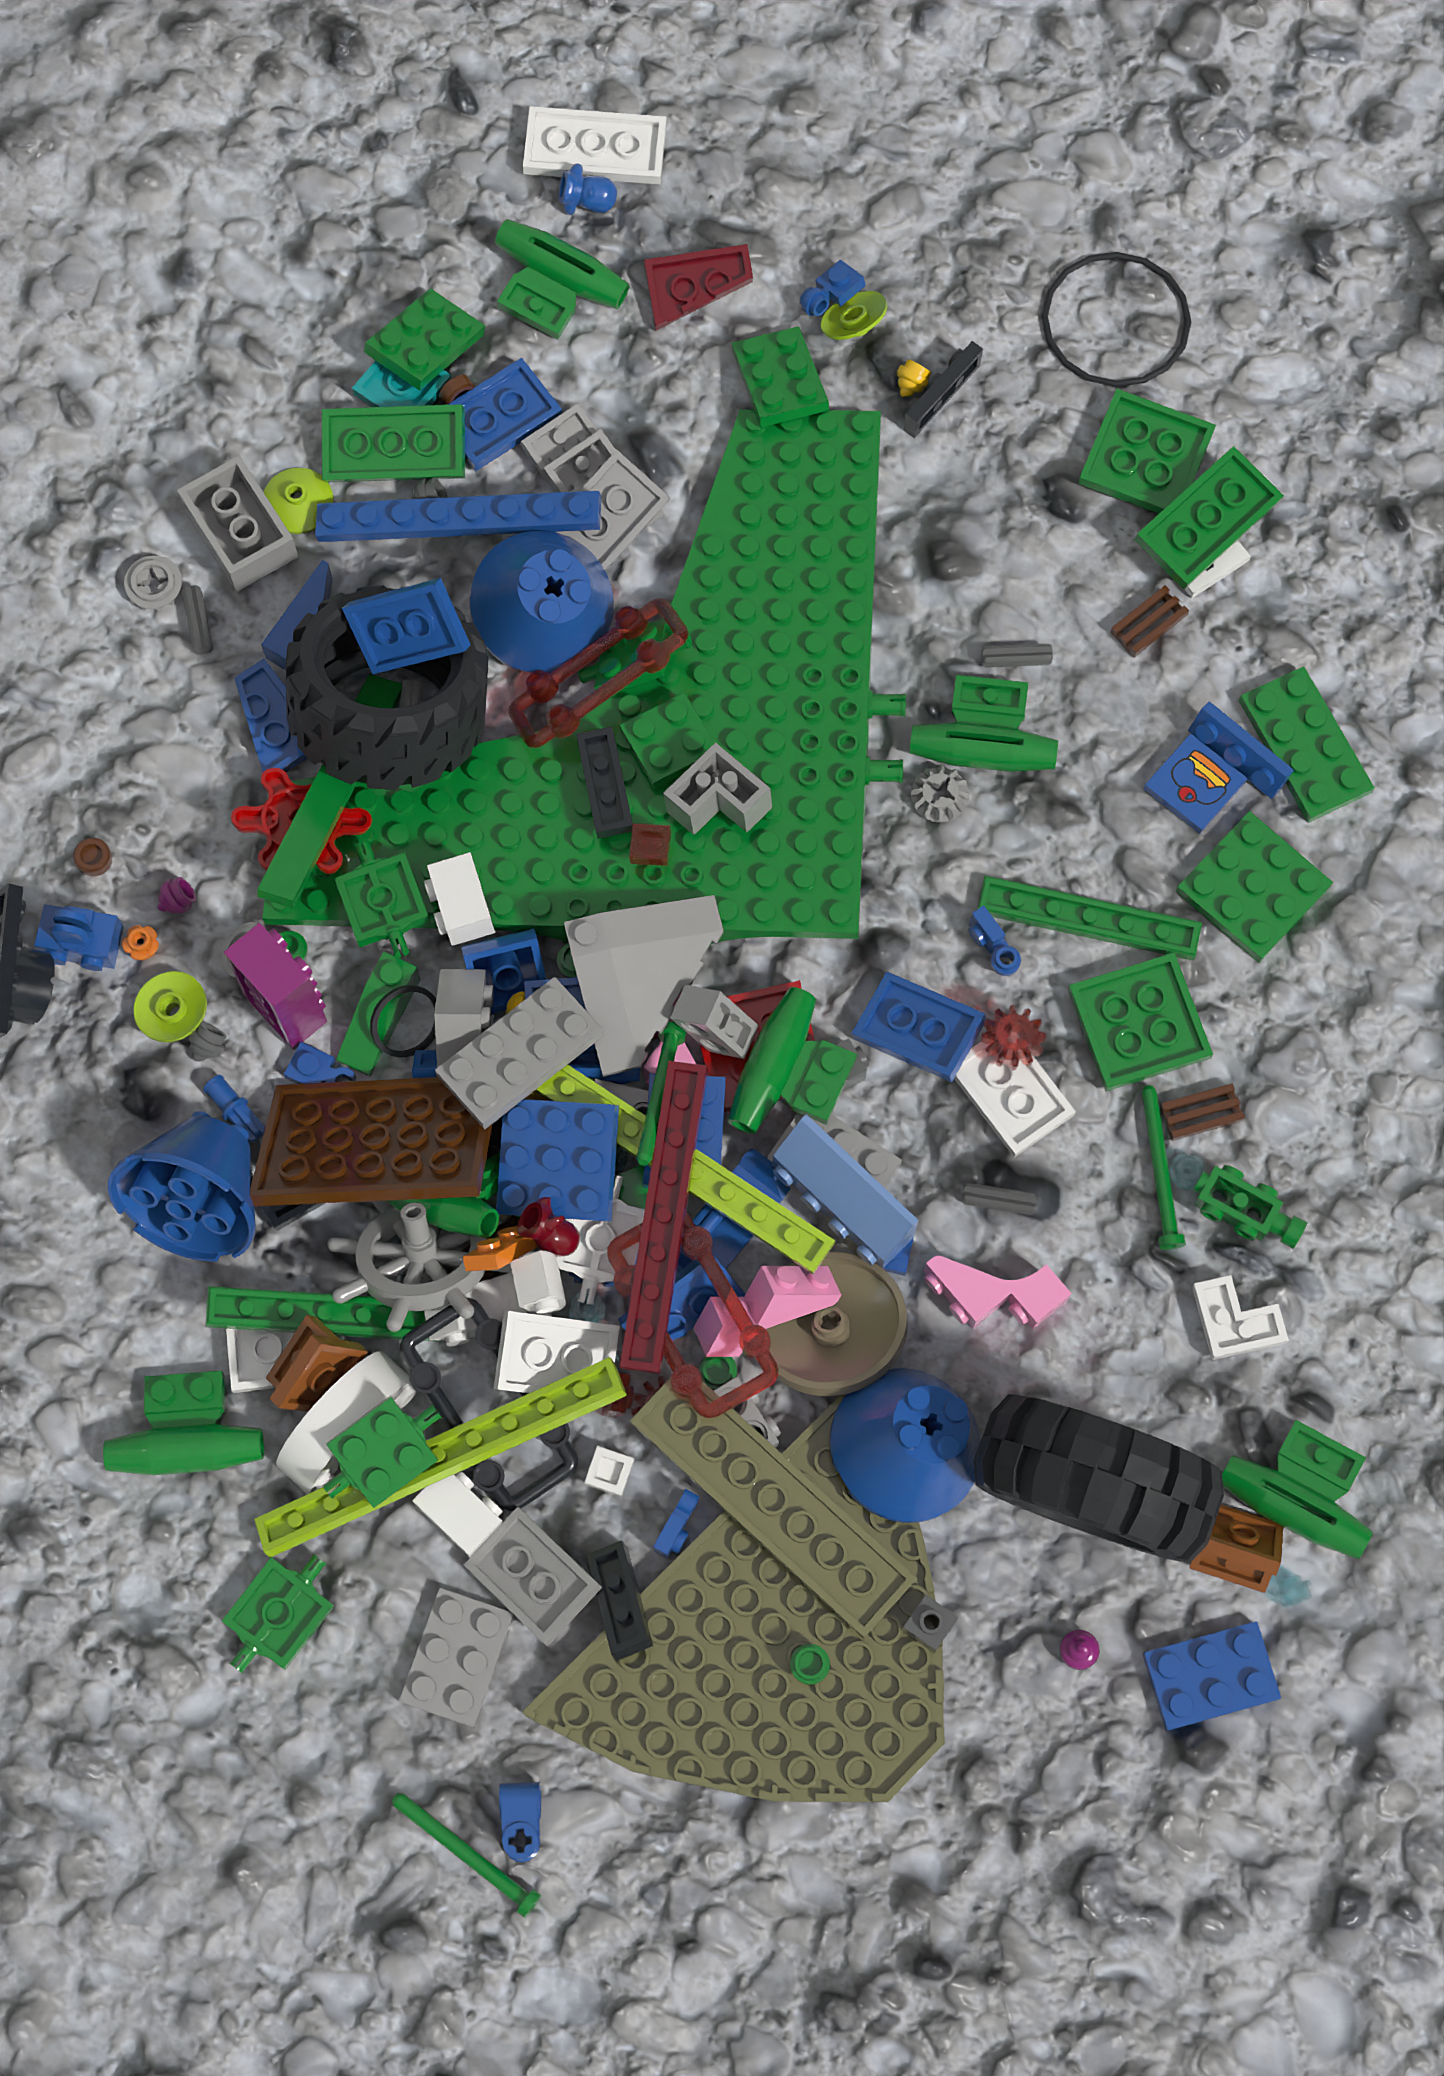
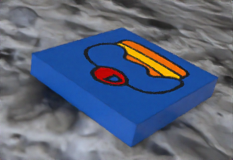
M1190 733L1149 779L1143 789L1201 834L1241 789L1248 778Z

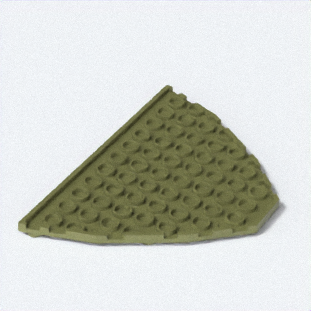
M846 1394L840 1395L782 1454L917 1578L864 1639L726 1511H723L640 1594L653 1646L616 1661L611 1655L604 1630L522 1713L527 1718L633 1773L772 1802L888 1803L945 1744L943 1641L936 1652L932 1653L902 1631V1628L925 1595L936 1601L920 1524L891 1521L871 1513L852 1498L848 1493L850 1490L833 1466L830 1453L831 1423L838 1405ZM933 1615L926 1616L924 1618L925 1627L930 1630L936 1629L938 1627V1619ZM805 1644L820 1646L826 1651L830 1659V1669L824 1680L814 1685H806L799 1682L793 1676L790 1669V1660L794 1651Z

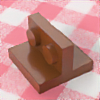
M306 1315L266 1376V1379L276 1388L269 1399L278 1408L308 1412L344 1374L364 1359L368 1351L358 1342L340 1340L316 1316Z
M1221 1504L1209 1543L1190 1562L1189 1568L1265 1593L1271 1576L1277 1575L1281 1565L1284 1527L1271 1520Z

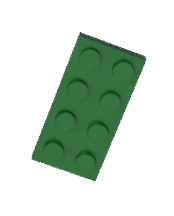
M462 404L322 409V480L324 482L465 478V407Z
M1233 446L1137 533L1133 540L1185 590L1276 506L1284 495Z
M1304 666L1240 696L1238 701L1263 745L1294 770L1286 781V785L1308 823L1357 801L1374 791L1375 787Z

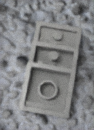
M579 403L520 442L522 449L555 493L580 491L616 451L602 429L597 430ZM662 509L646 527L665 515Z

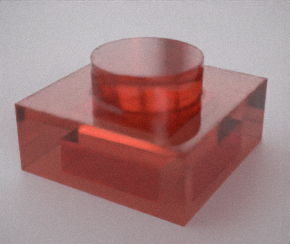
M633 823L629 855L630 863L668 866L672 833L671 826Z
M619 1373L627 1396L603 1406L601 1416L618 1418L626 1413V1409L631 1408L634 1387L629 1386V1374Z

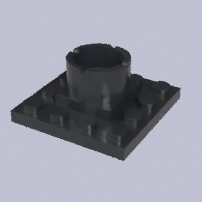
M7 884L0 889V1038L7 1035L13 1022L34 1025V1023H38L42 1019L52 996L54 984L51 982V978L55 977L54 959L49 952L22 946V938L18 933L19 924L25 915L26 902L22 900L23 887L14 884Z

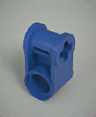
M540 1782L500 1783L499 1812L500 1820H502L503 1849L509 1858L515 1862L523 1863L530 1861L536 1856L540 1846ZM519 1832H524L526 1838L532 1840V1844L525 1846L523 1853H518L517 1848L510 1845L511 1840L517 1839Z

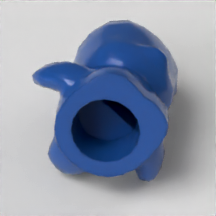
M579 163L574 164L569 171L563 173L558 199L563 204L564 210L568 215L575 213L577 205L596 213H605L614 206L617 189L611 179L604 176H583V166Z

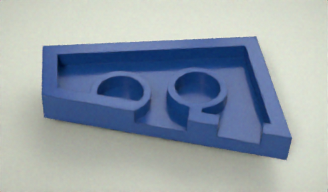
M265 658L234 677L262 773L269 768H280L288 772L306 760L307 757L297 746V736L291 735L286 716V686Z
M710 1249L676 1274L665 1343L685 1336L688 1330L694 1328L710 1297H744L746 1294ZM628 1311L618 1318L624 1330H626Z

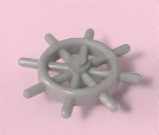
M373 1201L381 1214L365 1228L359 1239L332 1237L329 1239L327 1246L330 1251L355 1254L360 1276L333 1291L332 1298L336 1303H344L367 1291L377 1301L392 1307L387 1320V1328L393 1332L401 1329L408 1311L432 1310L451 1304L462 1318L468 1319L473 1316L474 1308L465 1295L477 1285L486 1270L466 1271L463 1256L477 1248L476 1244L487 1238L450 1232L438 1238L441 1228L427 1223L426 1209L422 1204L410 1203L399 1211L386 1201ZM499 1214L498 1226L507 1222L511 1215ZM396 1235L402 1240V1244L386 1243ZM470 1241L471 1243L469 1252L450 1250L464 1242ZM376 1257L395 1259L377 1269L374 1266ZM509 1263L498 1270L490 1271L512 1273L511 1264ZM442 1265L457 1266L458 1268L448 1275L442 1268ZM407 1271L403 1283L390 1280ZM431 1278L433 1282L419 1284L421 1279Z

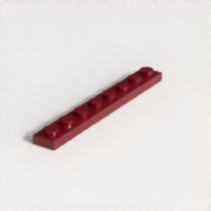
M668 1061L620 1361L621 1369L655 1374L661 1373L708 1074L707 1065Z

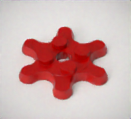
M269 768L261 775V784L269 794L268 800L263 805L254 807L239 806L231 814V822L239 832L259 833L267 838L266 845L258 853V863L265 871H267L312 785V783L309 785H296L289 779L287 773L280 768ZM362 808L343 809L316 863L321 872L332 874L340 868L343 856L335 846L334 841L343 835L364 834L372 823V818L368 811Z

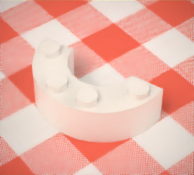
M541 1250L510 1262L512 1273L478 1282L465 1295L466 1298L477 1300L489 1318L497 1319L500 1322H503L504 1310L552 1317L553 1314L560 1311L566 1305L557 1257L551 1252ZM450 1304L432 1310H425L426 1320ZM459 1317L430 1336L429 1339L446 1340L447 1346L462 1345L469 1342L470 1337H475L476 1325L471 1318L464 1319Z
M383 1351L375 1352L360 1361L315 1403L296 1426L278 1455L276 1461L277 1468L306 1494L323 1488V1484H326L335 1477L333 1474L338 1469L339 1464L326 1443L390 1395L399 1407L403 1408L417 1392L410 1384L409 1375Z

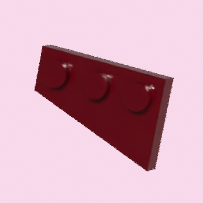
M747 244L644 259L655 331L753 282Z

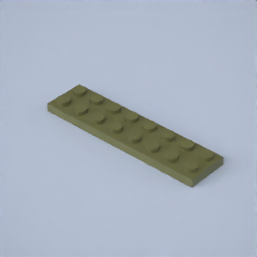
M682 1364L630 1420L631 1425L863 1639L916 1581L917 1578L686 1365Z

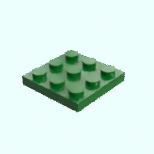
M1116 389L1078 484L1159 514L1194 482L1216 425Z
M1249 811L1177 886L1176 892L1260 963L1330 889L1334 882Z
M1175 953L1080 981L1068 987L1069 995L1105 1092L1209 1060L1213 1056Z

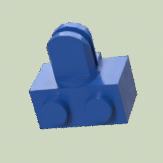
M44 904L34 947L37 950L49 952L54 959V965H65L67 961L80 963L82 968L91 971H102L103 967L114 969L124 927L117 915L94 912V910L77 907H60Z

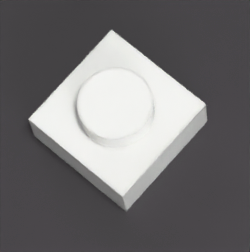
M597 1446L584 1484L622 1497L634 1458Z

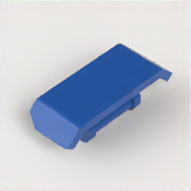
M753 1148L744 1154L739 1164L732 1171V1173L779 1204L791 1189L790 1186L784 1185L774 1175L773 1170L775 1167L772 1165V1162ZM705 1204L683 1230L676 1274L708 1249L713 1252L727 1269L754 1235Z

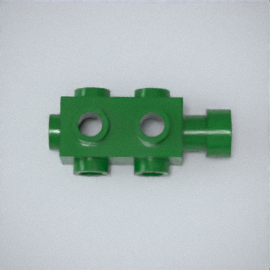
M1224 1165L1222 1169L1215 1166L1210 1174L1203 1171L1193 1191L1199 1194L1194 1206L1200 1208V1213L1204 1217L1214 1222L1222 1220L1235 1227V1233L1247 1240L1254 1241L1256 1238L1262 1241L1267 1233L1270 1232L1281 1238L1279 1242L1292 1249L1295 1248L1308 1222L1295 1215L1291 1218L1281 1213L1279 1210L1284 1202L1277 1199L1278 1192L1275 1189L1262 1183H1258L1254 1187L1243 1181L1244 1174L1240 1170L1229 1165ZM1213 1193H1222L1225 1197V1202L1222 1203L1213 1198ZM1247 1211H1255L1259 1215V1221L1248 1217Z

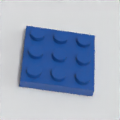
M523 1099L506 1112L502 1118L496 1208L498 1214L521 1216L529 1204L536 1202L541 1197H550L551 1208L556 1217L562 1215L565 1219L612 1222L619 1105Z

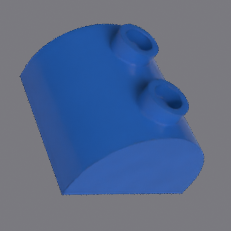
M534 929L461 946L466 969L486 970V985H493V1007H490L491 1014L505 1011L507 1002L512 995L518 992H525L524 981L546 980Z

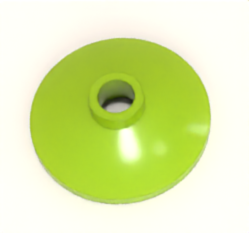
M876 291L858 292L841 307L834 303L823 315L821 329L826 337L834 340L860 337L882 320L887 311V301L881 293Z
M290 468L278 473L268 482L263 492L290 534H304L315 530L317 504L334 503L333 492L329 483L322 480L321 474L307 468ZM295 492H302V496L297 499L290 497Z
M179 971L161 973L146 982L138 992L134 1002V1019L138 1028L150 1039L158 1042H175L189 1036L201 1024L207 1009V997L203 987L193 976ZM179 1007L178 1012L170 1016L171 1010Z

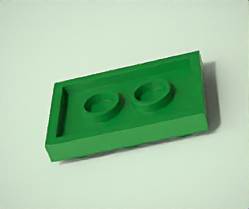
M430 288L366 341L364 353L420 391L484 336L486 325Z
M799 326L732 342V353L760 427L829 411L828 398Z

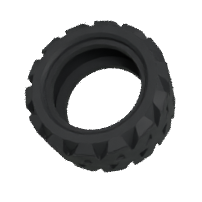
M384 585L357 588L356 592L347 595L339 593L321 602L315 615L307 613L294 629L293 642L288 643L286 653V716L291 735L297 736L298 748L314 765L319 762L325 765L328 775L348 784H353L354 782L364 783L370 789L395 790L400 785L411 784L413 788L434 782L441 777L444 771L453 772L470 757L473 747L479 744L485 727L489 658L486 654L484 640L472 622H467L465 615L454 607L471 644L467 650L400 667L419 673L433 682L439 688V691L432 697L421 703L403 708H376L360 704L343 695L335 688V685L347 675L369 668L342 608L350 601L396 590L387 588Z

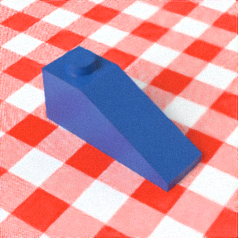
M324 560L320 562L261 644L265 658L286 670L287 645L293 642L294 629L307 613L315 615L318 612V605L330 598L333 578L328 562Z

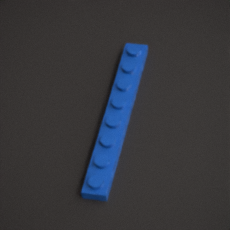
M599 491L318 503L315 537L318 542L518 534L537 530L551 532L600 530L601 495Z

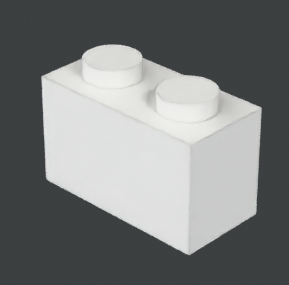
M471 853L427 865L431 879L425 880L424 883L430 902L438 901L440 912L434 913L440 935L447 933L451 945L454 946L495 933Z
M460 1471L425 1487L414 1498L413 1503L470 1558L503 1523L498 1517L503 1511L487 1496L480 1500L471 1491L474 1483Z

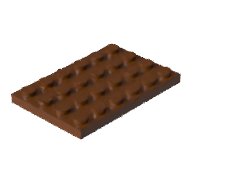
M438 1077L276 1085L250 1187V1197L254 1206L478 1197L481 1191L492 1124L484 1130Z

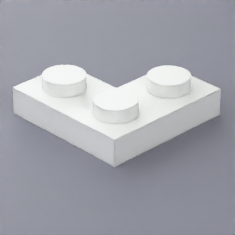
M1231 1275L1193 1284L1192 1289L1212 1360L1286 1344L1289 1341L1279 1304L1241 1312Z

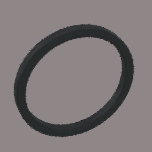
M404 985L397 987L384 995L374 1008L370 1021L371 1036L375 1044L390 1056L398 1058L414 1056L415 1050H425L436 1038L435 1019L433 1027L425 1040L408 1050L398 1051L384 1046L378 1035L377 1024L381 1011L390 1000L400 994L407 992L421 993L431 1000L435 1011L436 997L421 986Z

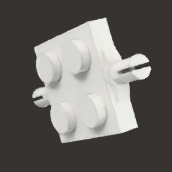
M617 1175L614 1185L612 1222L565 1219L577 1227L580 1233V1243L573 1254L557 1256L559 1269L573 1272L583 1279L579 1302H585L589 1288L587 1304L594 1305L598 1282L612 1281L630 1285L639 1248L645 1209L629 1206L618 1199L624 1179L623 1176Z

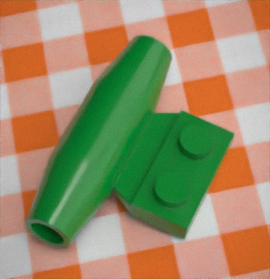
M506 219L498 230L495 244L525 267L518 273L513 274L497 300V307L558 340L575 313L576 296L614 309H619L623 304L630 284L597 258L546 231L510 219Z
M956 675L952 703V714L955 722L913 725L910 754L951 766L1005 772L1055 770L1059 740L1018 729L1025 717L1029 682Z
M789 987L764 1023L739 1077L728 1123L736 1129L745 1133L755 1134L780 1097L783 1098L792 1111L804 1116L807 1114L811 1119L827 1125L855 1064L857 1054L823 1039L822 1041H806L816 1004V998L811 993L797 987Z
M486 1159L480 1196L387 1200L386 1202L399 1211L407 1204L420 1203L426 1209L427 1223L445 1231L488 1238L497 1229L499 1214L497 1210L480 1198L487 1200L498 1192L499 1164Z
M222 1371L145 1376L144 1414L152 1429L105 1440L103 1444L105 1470L109 1472L153 1476L218 1471L264 1459L263 1430L256 1427L217 1424L223 1412H225V1376Z
M1295 1420L1277 1454V1470L1232 1455L1222 1473L1223 1487L1256 1513L1311 1543L1359 1559L1373 1534L1371 1529L1335 1502L1349 1492L1366 1457L1298 1420Z

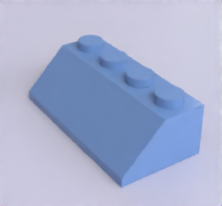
M806 1114L774 1153L772 1165L775 1167L773 1170L774 1175L787 1187L793 1184L802 1193L800 1198L814 1213L820 1210L830 1220L828 1225L841 1239L848 1237L858 1246L856 1248L857 1254L867 1264L872 1266L876 1263L881 1268H884L914 1238L919 1220Z

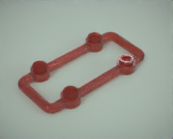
M656 598L640 609L633 608L632 606L621 608L615 614V627L553 672L548 673L543 670H536L527 677V690L512 701L508 714L522 740L529 748H539L555 737L565 738L571 735L578 728L582 717L643 673H655L667 665L670 660V654L680 648L686 642L689 635L687 626L668 600ZM660 613L673 632L670 637L663 642L655 641L654 639L643 641L637 648L638 656L634 663L570 708L563 704L553 706L546 715L547 725L535 733L523 712L526 708L535 702L545 703L552 699L558 692L559 684L623 638L629 640L642 634L647 627V621Z
M686 1212L681 1240L683 1252L690 1259L699 1261L741 1332L739 1344L742 1352L747 1357L756 1359L763 1370V1373L709 1403L701 1390L703 1378L696 1366L685 1363L667 1332L663 1356L672 1370L671 1385L677 1395L688 1398L694 1410L700 1416L714 1418L770 1387L778 1377L779 1368L769 1351L771 1339L768 1331L760 1325L753 1324L713 1256V1241L710 1233L705 1228L696 1226L690 1215ZM642 1223L615 1237L607 1247L606 1255L615 1271L613 1279L615 1289L620 1296L628 1299L631 1298L636 1266L627 1263L622 1251L640 1242Z

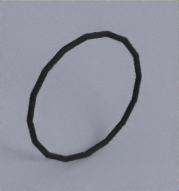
M1121 252L1090 255L1065 268L1048 289L1041 315L1046 341L1062 365L1086 381L1113 387L1143 384L1168 371L1185 350L1192 323L1186 295L1171 274L1147 258ZM1121 259L1147 266L1164 277L1180 298L1185 320L1180 346L1165 365L1143 377L1112 380L1090 375L1068 361L1054 342L1048 318L1053 294L1068 274L1090 262Z

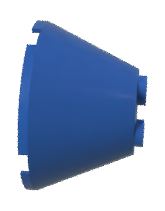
M537 530L513 535L497 544L488 552L475 572L469 597V607L472 622L484 640L485 647L494 657L515 670L519 669L538 675H554L574 669L588 660L598 650L611 626L614 600L607 573L589 549L566 535Z
M194 1112L191 1118L183 1121L116 1164L108 1179V1194L112 1205L118 1214H122L124 1211L136 1223L133 1228L135 1232L154 1245L173 1254L209 1262H217L219 1257L232 1254L233 1258L240 1256L249 1248L256 1228L255 1206L250 1197L253 1167L252 1151L247 1141L249 1133L239 1125H229L221 1120L212 1118L205 1112Z
M893 1368L889 1369L885 1375L869 1386L846 1394L838 1405L830 1429V1453L833 1466L850 1490L848 1493L852 1498L871 1513L887 1520L902 1523L929 1521L957 1506L969 1493L975 1482L974 1458L981 1441L978 1425L964 1399L943 1380L915 1369Z

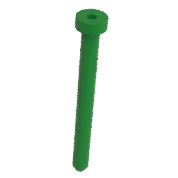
M668 1022L662 1033L659 1034V1039L663 1044L636 1156L638 1163L643 1166L648 1165L653 1157L668 1061L675 1060L677 1047L684 1043L686 1031L675 1022Z
M1149 1085L1143 1087L1142 1098L1163 1236L1158 1238L1159 1249L1172 1250L1184 1247L1186 1242L1185 1235L1178 1234L1157 1090L1154 1086Z
M397 1793L391 1800L393 1807L520 1906L517 1910L518 1914L523 1918L530 1914L542 1897L538 1891L533 1889L530 1893L527 1892L404 1793Z

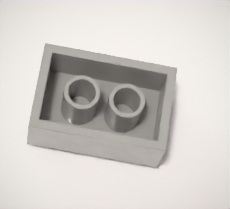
M240 456L231 459L177 489L184 511L236 592L299 558L292 536Z

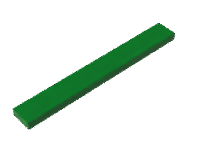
M369 674L355 702L376 708H395L401 697L402 684ZM321 765L257 888V897L294 908L357 782L348 784L326 773V766Z

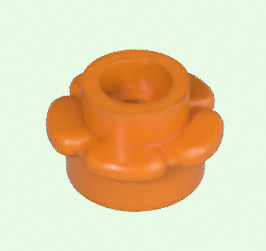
M132 926L127 930V936L122 940L123 950L129 953L130 957L135 960L151 958L159 947V942L156 940L157 932L150 926ZM139 939L144 940V943L142 945L137 944V941Z

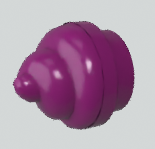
M184 878L168 879L160 887L157 908L162 912L173 914L186 913L192 908V903L196 901V894Z
M1073 1630L1062 1639L1059 1652L1062 1661L1068 1667L1074 1670H1085L1095 1664L1099 1657L1100 1649L1098 1641L1091 1633L1085 1630Z

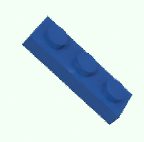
M1210 701L1201 708L1188 729V732L1247 777L1248 781L1270 799H1273L1280 792L1294 771Z

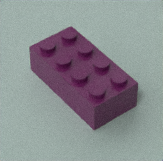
M259 922L225 950L224 954L245 998L290 1048L295 1050L300 1042H304L327 1023L323 1012L326 1005L320 998L322 995L316 988L318 984L311 976L313 972L300 956H296L293 959L286 948L288 946L286 941L274 928L268 932Z

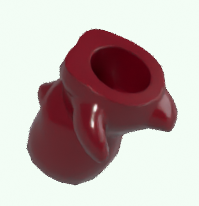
M550 1197L539 1198L536 1202L529 1204L521 1214L517 1233L523 1238L535 1240L541 1251H548L559 1257L569 1256L576 1251L580 1243V1233L574 1224L565 1220L564 1216H555L551 1208Z

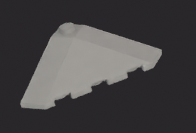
M714 895L603 912L564 922L586 1011L604 1031V1036L595 1042L603 1077L641 1067L648 1056V1053L644 1050L656 1032L661 1034L674 1011L672 1005L685 985H692L704 964L700 960L711 942L717 944L724 931Z

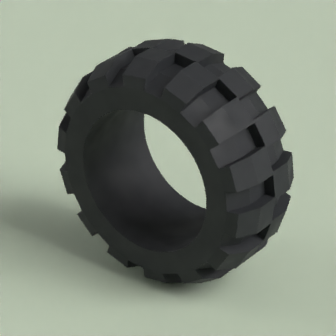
M1008 1394L990 1413L974 1458L975 1485L988 1494L1082 1532L1141 1552L1180 1562H1192L1208 1545L1224 1497L1222 1471L1220 1468L1188 1450L1131 1427L1078 1409L1039 1398Z

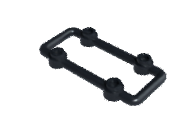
M467 1298L474 1308V1314L471 1319L476 1325L475 1339L477 1343L484 1349L492 1350L498 1359L502 1322L489 1318L477 1300ZM451 1304L409 1331L400 1342L401 1355L410 1368L409 1381L411 1386L416 1391L427 1394L449 1430L464 1422L440 1387L441 1373L438 1367L433 1363L423 1361L415 1346L461 1317ZM519 1392L522 1397L529 1394ZM568 1423L538 1436L543 1444L557 1450L563 1463L514 1496L510 1495L503 1484L505 1473L502 1466L492 1459H487L473 1465L472 1478L479 1489L490 1492L502 1509L514 1511L517 1506L520 1509L524 1508L576 1471L578 1456L568 1440L570 1436Z

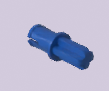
M217 1075L206 1083L203 1091L223 1112L222 1118L230 1120L232 1124L239 1125L247 1130L249 1133L248 1142H256L264 1135L265 1126L249 1109L247 1099L245 1097L240 1098L226 1082L223 1075Z

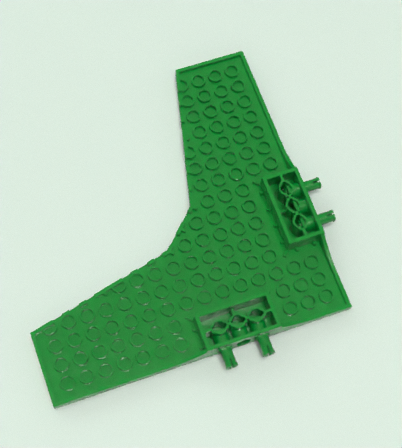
M740 409L666 617L673 626L671 638L688 633L692 640V647L673 653L666 664L664 677L608 695L574 724L479 743L476 747H473L472 753L466 761L451 773L444 771L441 777L434 782L413 788L411 784L400 785L395 790L367 788V784L357 782L345 808H362L368 811L372 818L371 826L362 835H343L334 841L335 846L342 853V865L335 873L325 874L315 864L294 908L264 900L262 919L265 925L352 927L334 878L352 872L361 865L355 845L360 842L366 855L367 853L362 841H369L375 859L390 858L405 852L431 921L415 928L438 929L434 913L440 912L438 901L430 902L424 883L425 880L431 879L427 865L470 852L494 930L522 932L534 929L536 935L562 940L563 943H569L564 922L603 912L714 895L724 931L718 942L758 937L859 939L867 785H870V782L903 783L904 768L903 759L874 760L868 756L869 720L873 719V716H906V693L877 694L871 690L881 411L829 410L760 427L754 410ZM685 692L714 742L770 788L772 808L747 833L719 810L693 835L667 813L663 793L678 778L654 789L623 737L619 725ZM613 727L634 831L598 839L576 734ZM315 777L292 782L296 785H309L313 783Z

